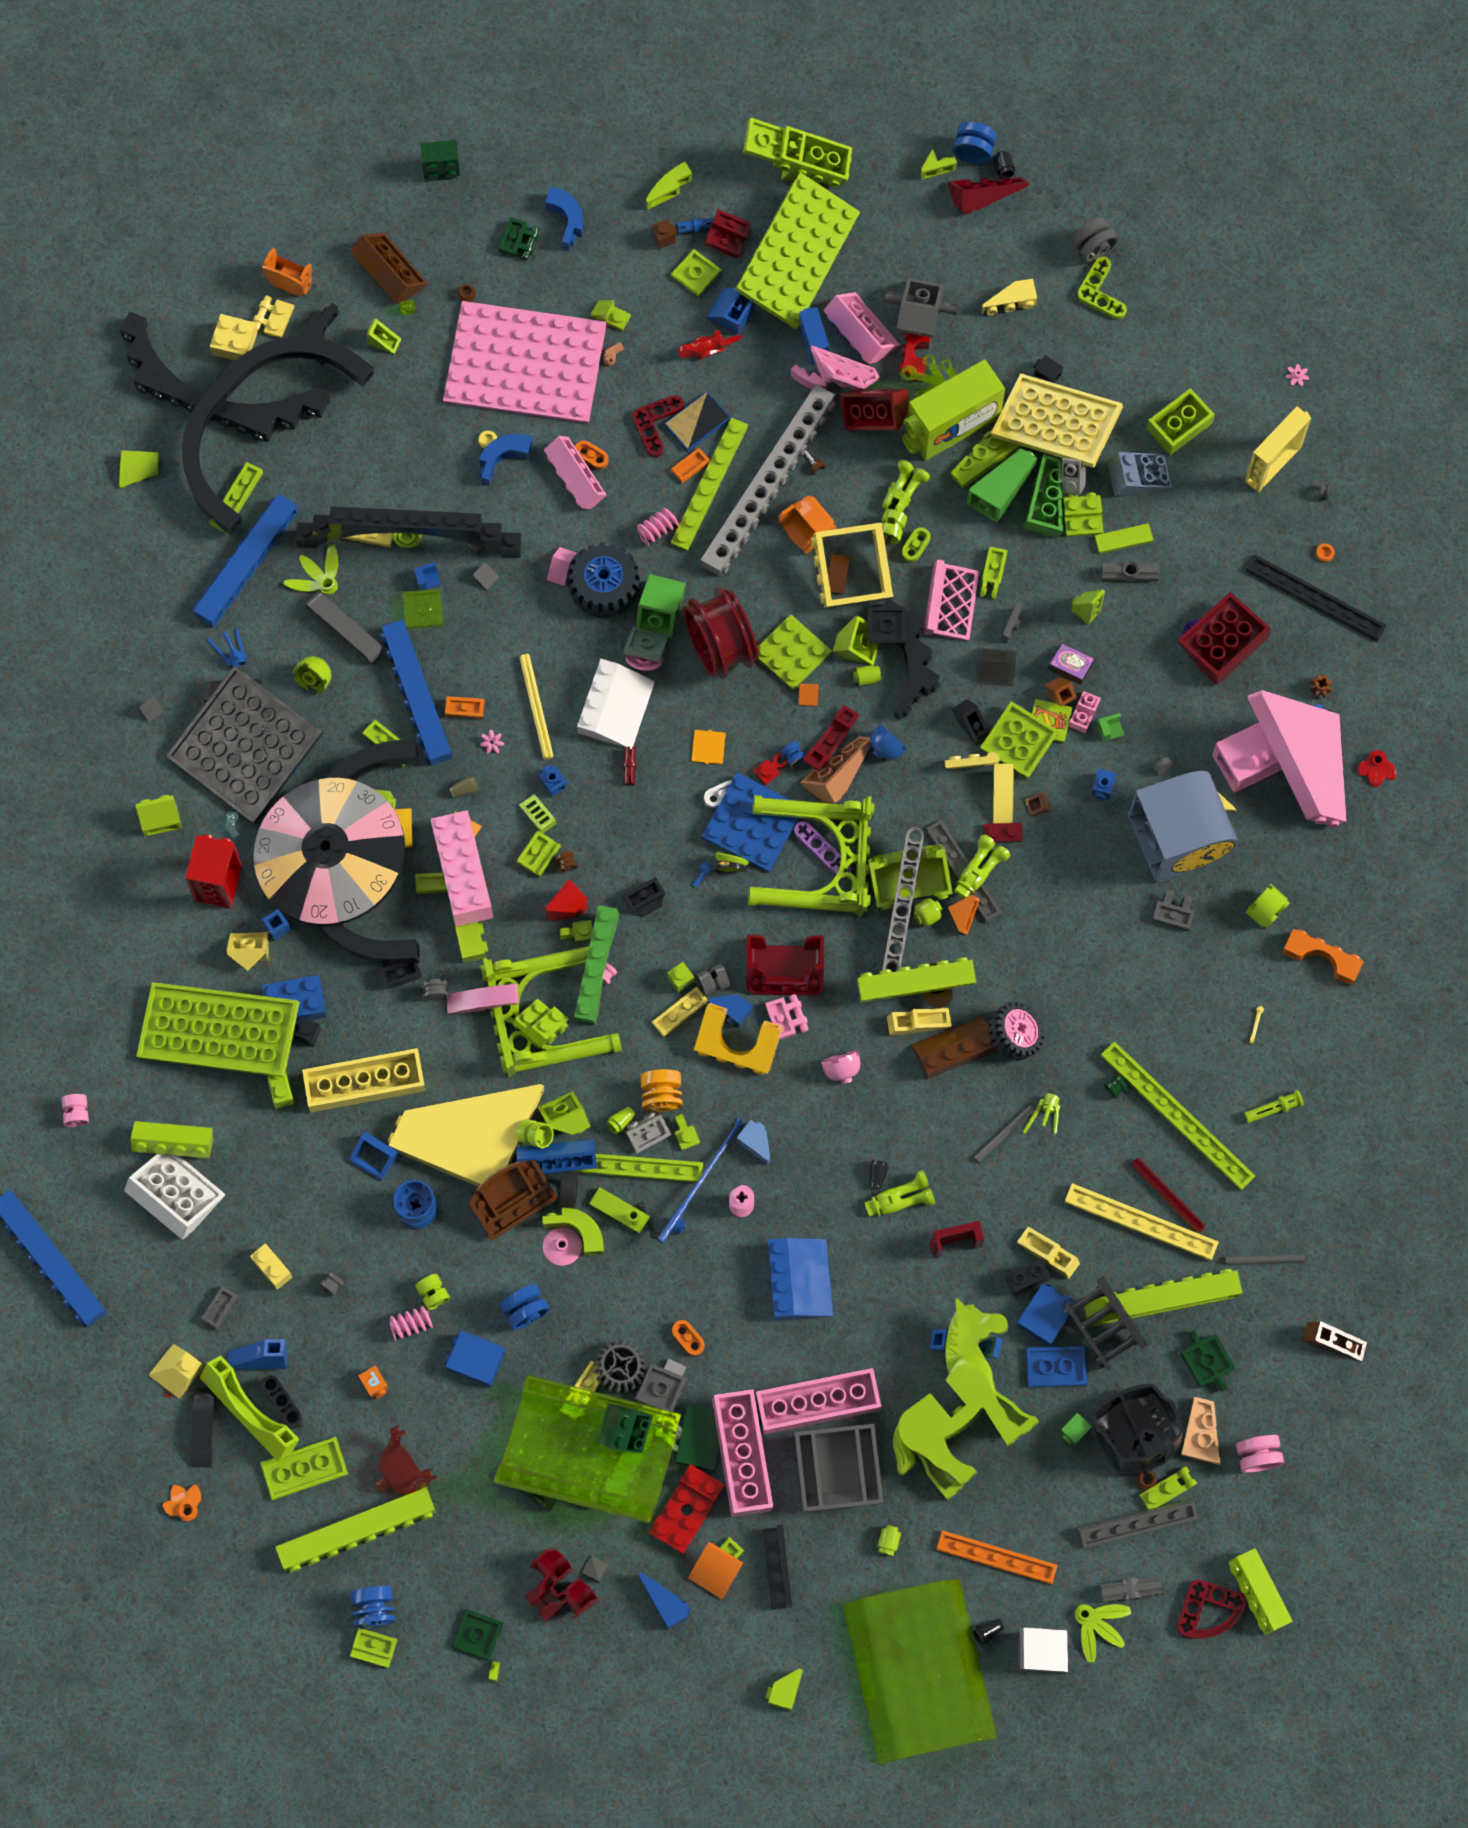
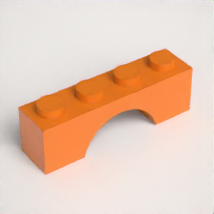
M1300 929L1292 930L1282 954L1297 961L1309 955H1321L1333 965L1334 978L1351 986L1364 962L1360 960L1359 956L1355 954L1349 955L1343 952L1340 947L1330 946L1324 940L1310 937L1305 931Z

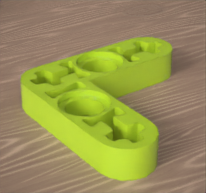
M1099 257L1080 286L1077 296L1080 302L1113 319L1120 320L1126 315L1127 308L1125 304L1098 291L1111 268V261L1107 257ZM1106 263V267H1103L1101 273H1099L1100 264ZM1091 277H1097L1099 279V283L1092 284L1090 283L1089 279ZM1089 292V296L1084 298L1083 293ZM1103 299L1107 302V305L1101 307L1097 304V301ZM1121 308V312L1116 314L1115 309Z

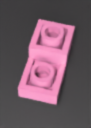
M797 365L791 369V377L805 387L813 389L817 384L827 390V382L822 380L821 375L818 376L814 372L809 376L804 368H799Z
M1083 691L1068 727L1086 733L1101 698Z

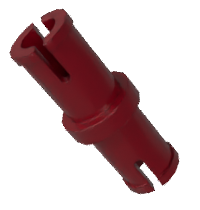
M630 746L624 747V763H622V768L624 769L623 785H628V783L629 785H635V769H637V764L635 763L636 747L632 746V749H630Z

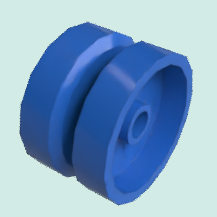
M964 122L958 127L957 139L954 142L952 152L962 161L986 164L991 160L997 134L985 124Z
M537 1284L521 1288L499 1304L504 1315H511L508 1322L513 1330H519L530 1325L550 1311L547 1301L539 1299L542 1293Z

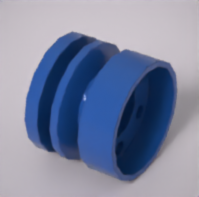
M410 1180L401 1184L395 1191L393 1198L394 1208L402 1224L409 1228L420 1229L427 1227L434 1221L437 1216L438 1207L434 1193L429 1185L423 1181ZM419 1204L420 1208H416L414 1210L413 1206H417Z
M373 1586L350 1592L351 1605L361 1607V1610L353 1613V1617L361 1618L353 1621L355 1628L374 1629L396 1622L394 1615H386L393 1613L394 1607H385V1604L393 1601L392 1586Z

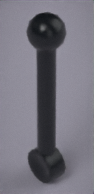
M638 1203L637 1208L647 1214L644 1209V1203ZM649 1219L647 1223L653 1233L652 1237L657 1239L660 1233L655 1230Z

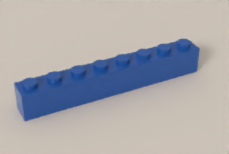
M280 494L276 498L271 499L268 509L265 513L262 512L255 527L249 529L244 542L241 541L238 544L236 553L227 559L225 568L217 573L214 583L206 588L203 598L195 603L193 608L195 617L213 628L216 626L298 513L297 504Z
M403 619L381 626L383 633L380 634L383 645L387 644L389 650H386L389 661L393 660L395 666L392 667L395 678L399 677L401 683L398 684L400 693H405L407 700H404L407 711L411 710L413 716L410 717L413 728L417 727L419 733L416 736L419 745H424L425 750L422 753L425 761H429L432 766L452 759L451 750Z
M11 1189L0 1197V1220L3 1218L6 1222L5 1229L10 1235L15 1234L17 1236L16 1243L22 1250L25 1248L30 1254L27 1257L34 1265L39 1264L42 1268L39 1272L45 1280L50 1278L54 1283L51 1287L56 1294L59 1295L61 1293L65 1297L63 1302L69 1310L73 1308L76 1311L75 1318L81 1325L85 1323L87 1327L91 1326L107 1313L104 1307Z

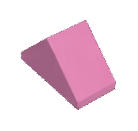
M559 547L552 557L547 581L565 586L569 575V567L573 564L572 560L577 553Z

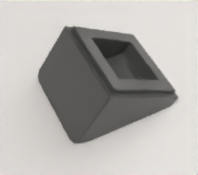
M485 562L472 575L473 580L486 590L499 578Z
M154 696L139 706L141 714L148 722L164 712Z

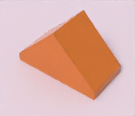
M974 895L948 907L958 930L966 935L969 932L980 901Z

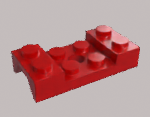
M690 1464L661 1515L649 1531V1535L661 1540L674 1548L678 1553L684 1555L724 1489L725 1484ZM684 1505H690L693 1512L691 1515L685 1516L681 1513V1508Z

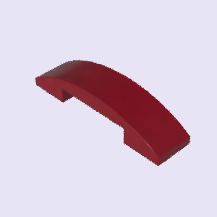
M843 705L834 717L832 724L817 744L804 757L803 762L819 771L838 749L860 714Z

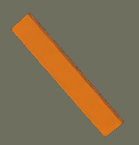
M941 1530L936 1548L940 1552L1050 1585L1053 1584L1057 1569L1056 1564Z

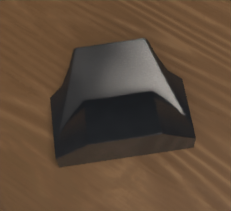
M654 877L623 894L622 897L632 913H637L644 917L662 907L665 891L657 878Z
M418 963L384 964V967L379 969L385 989L395 988L422 977Z

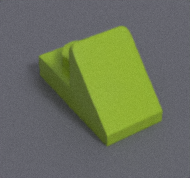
M932 150L921 169V179L955 171L957 166L955 157H945L937 161L934 150Z
M600 300L590 316L599 321H605L608 325L623 331L631 314L616 308L613 300Z

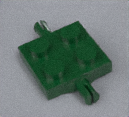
M1195 1329L1190 1331L1188 1334L1193 1344L1190 1348L1182 1351L1181 1355L1199 1387L1201 1388L1209 1383L1216 1382L1221 1392L1227 1390L1228 1387L1223 1377L1235 1370V1366L1219 1338L1214 1334L1209 1338L1200 1339Z

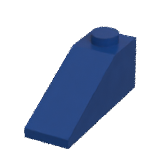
M638 1574L668 1630L689 1618L688 1613L691 1610L686 1601L681 1602L678 1596L645 1574Z

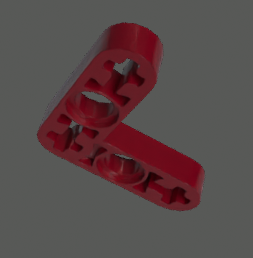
M673 395L638 408L633 413V422L647 453L651 457H660L664 451L663 443L653 422L679 413L683 409V399L678 395ZM672 401L678 403V407L675 408L674 405L671 406ZM656 407H660L663 409V413L656 415L653 413V410ZM638 414L645 416V425L642 426L641 419H637ZM649 429L653 431V435L645 437L643 432ZM654 440L655 446L659 447L658 452L652 450L651 441Z

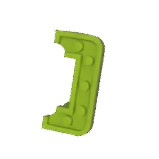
M937 844L922 847L913 898L929 895L937 896V899L948 898L949 894L953 893L944 846ZM903 851L868 858L877 908L881 907L882 910L890 909L895 902ZM909 852L906 857L908 860H915L917 855L914 852ZM907 870L903 873V876L906 879H911L914 874L912 871ZM903 889L899 894L901 897L907 898L911 893L909 890Z

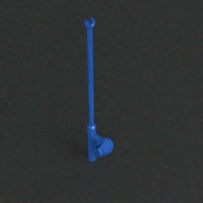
M740 1118L736 1120L733 1130L683 1204L679 1205L657 1238L659 1243L663 1244L671 1232L676 1234L683 1233L686 1223H684L681 1217L687 1209L686 1206L738 1128L744 1125V1120L741 1123H738Z

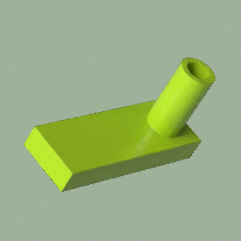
M600 1187L589 1203L641 1234L650 1219V1216Z

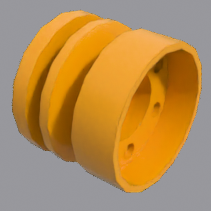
M661 1069L647 1071L640 1075L641 1089L647 1091L641 1095L643 1110L667 1112L680 1109L683 1106V1101L680 1099L682 1092L676 1090L681 1087V1073L679 1071Z

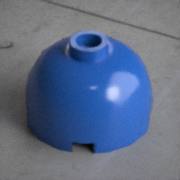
M881 724L871 734L870 743L874 749L872 753L880 760L882 757L887 760H895L908 749Z

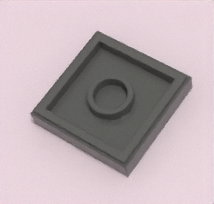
M650 1363L635 1401L672 1416L687 1378Z

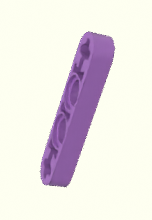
M804 821L798 822L794 828L795 836L831 872L837 875L839 867L835 863L838 859L841 860V855L809 823ZM799 827L807 828L806 833L810 836L808 841L805 840L807 836L804 833L799 834ZM818 839L821 842V846L813 848L810 844L811 841ZM825 853H833L835 856L834 860L826 861L824 859ZM851 865L846 872L851 873Z

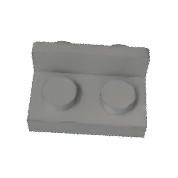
M654 1111L644 1115V1119L639 1122L633 1121L629 1123L627 1128L623 1130L636 1153L671 1135L661 1114L658 1112L654 1113Z

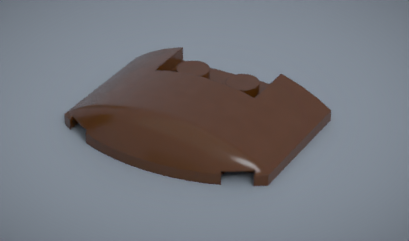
M530 1160L510 1164L493 1173L476 1189L468 1203L489 1238L493 1241L558 1198L537 1162Z

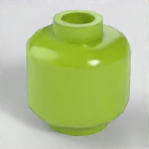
M927 898L915 905L913 916L920 926L928 927L941 919L940 911L942 907L937 900L933 901Z

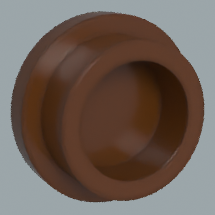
M469 284L462 285L457 292L458 298L466 302L474 300L476 296L474 287Z

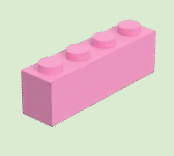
M558 436L544 449L548 461L554 465L557 475L564 480L567 490L573 494L579 507L591 509L606 496V493L569 437Z

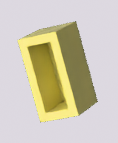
M266 1243L250 1256L255 1265L277 1290L292 1278L289 1270Z

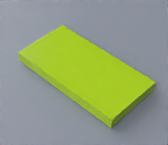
M336 1437L295 1450L280 1461L271 1458L260 1462L272 1501L348 1475Z

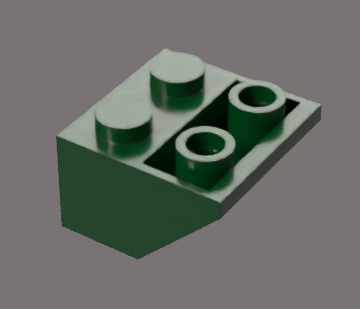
M608 1403L597 1442L611 1450L642 1453L653 1415L624 1405Z

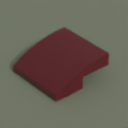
M717 209L704 245L731 257L738 258L751 223Z

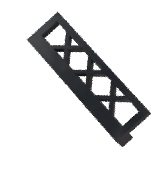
M782 1524L777 1525V1528L763 1529L772 1610L792 1608Z

